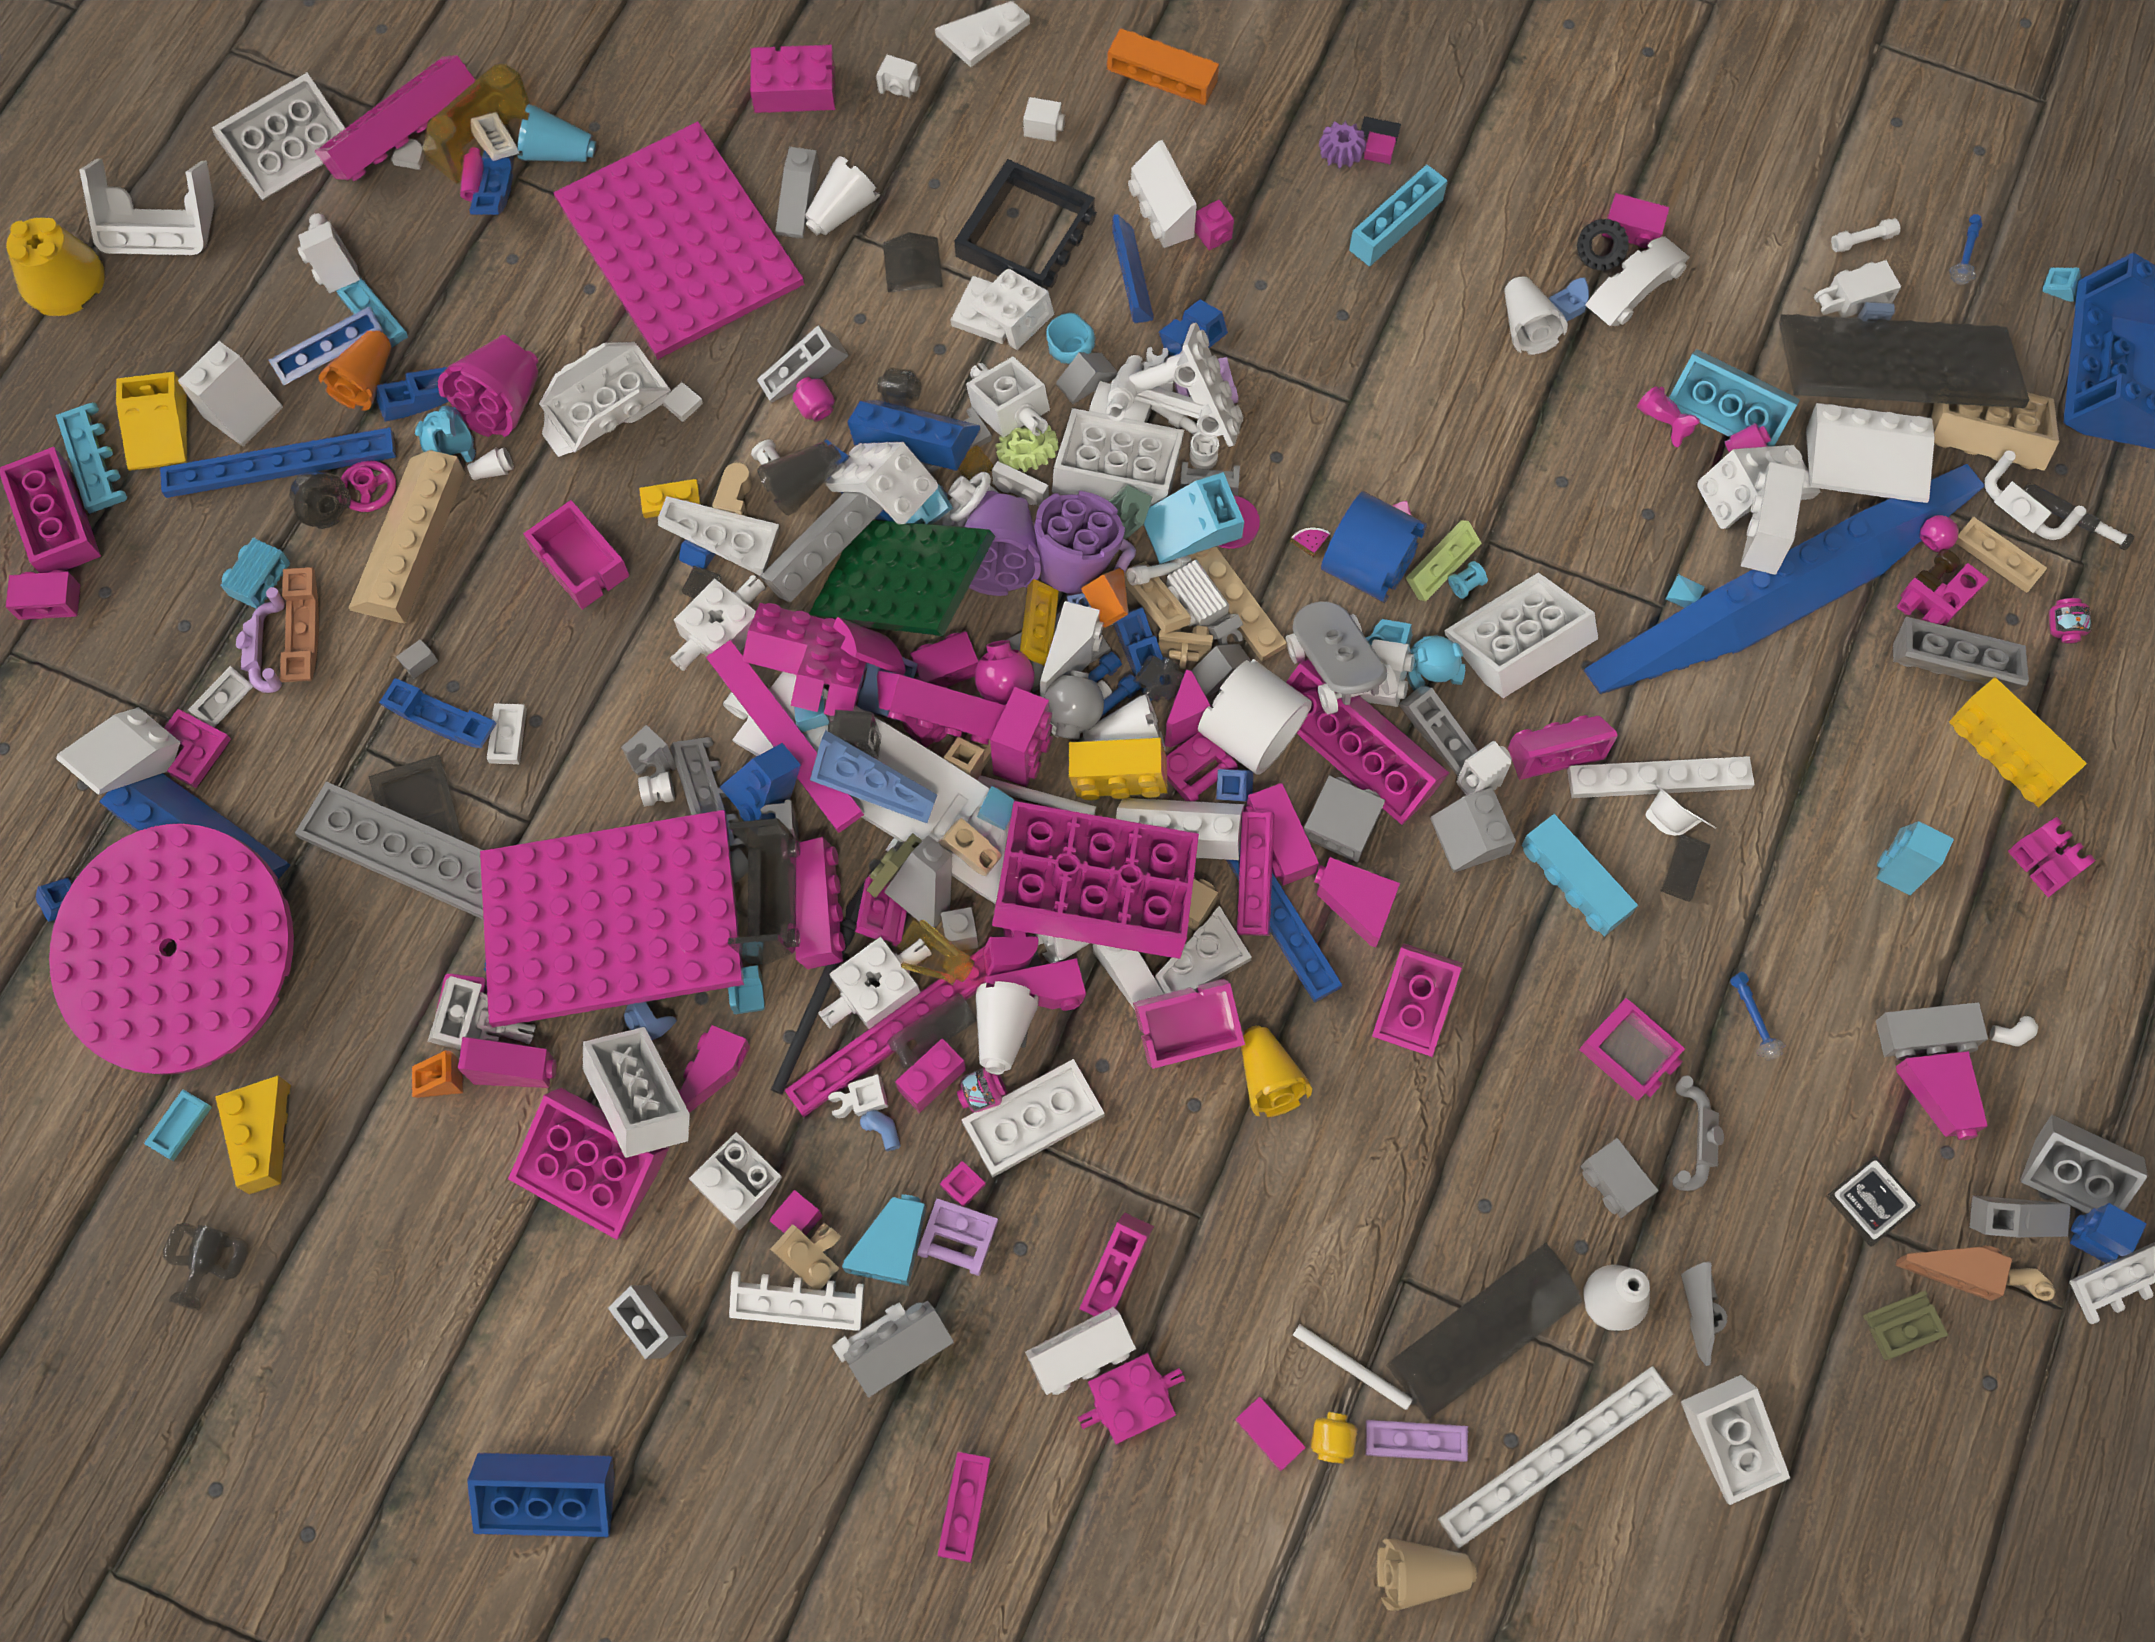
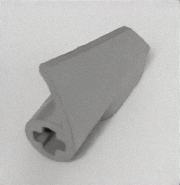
M1709 1261L1698 1264L1681 1274L1692 1315L1690 1319L1691 1331L1698 1356L1705 1366L1711 1365L1715 1335L1727 1323L1725 1310L1720 1305L1712 1302L1718 1299L1712 1278L1711 1262Z

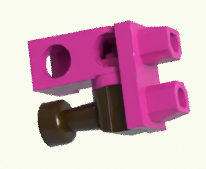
M1942 549L1934 558L1935 565L1929 571L1922 570L1908 584L1900 595L1902 598L1897 608L1906 615H1910L1917 608L1925 615L1922 619L1923 621L1946 626L1977 595L1989 579L1967 563L1950 583L1946 585L1940 579L1945 573L1954 572L1960 565V560L1952 551ZM1963 575H1970L1971 577H1973L1976 581V585Z

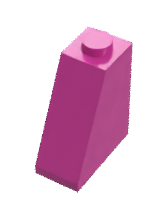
M1330 857L1327 866L1320 865L1314 881L1319 884L1317 895L1370 946L1376 947L1400 883Z
M462 1037L458 1069L474 1085L549 1088L550 1079L555 1078L557 1064L547 1049Z
M1969 1051L1906 1058L1896 1066L1899 1076L1945 1137L1957 1136L1958 1140L1978 1137L1977 1133L1988 1126Z

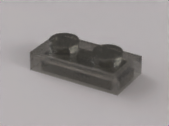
M1683 834L1680 835L1660 891L1690 902L1694 896L1710 844Z

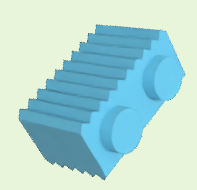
M252 538L248 545H244L240 549L238 560L233 568L227 569L223 574L221 587L228 596L257 609L267 599L266 591L277 585V581L283 576V569H287L290 562L280 549Z

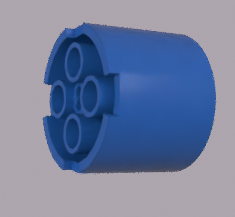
M1362 491L1352 502L1338 525L1324 555L1321 570L1385 603L1389 598L1387 595L1388 589L1395 590L1411 564L1416 554L1418 537L1422 538L1424 536L1427 524Z

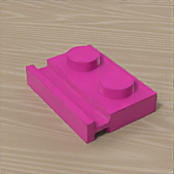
M868 876L864 883L855 932L876 940L881 937L883 941L892 942V945L896 947L902 940L907 911L884 893L891 882L885 886L876 898L866 891L873 882Z

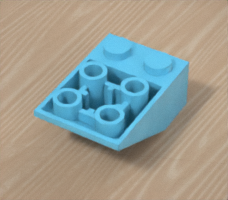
M1224 472L1197 480L1149 507L1144 527L1158 562L1162 564L1241 539L1244 520Z

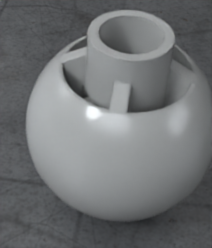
M1071 670L1070 676L1062 675L1058 677L1047 689L1044 698L1049 700V712H1052L1050 722L1057 728L1055 736L1079 740L1082 731L1090 730L1100 720L1104 710V697L1097 683L1088 679V673Z

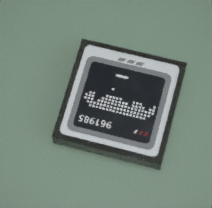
M1876 1155L1826 1195L1828 1200L1870 1247L1879 1242L1921 1206Z

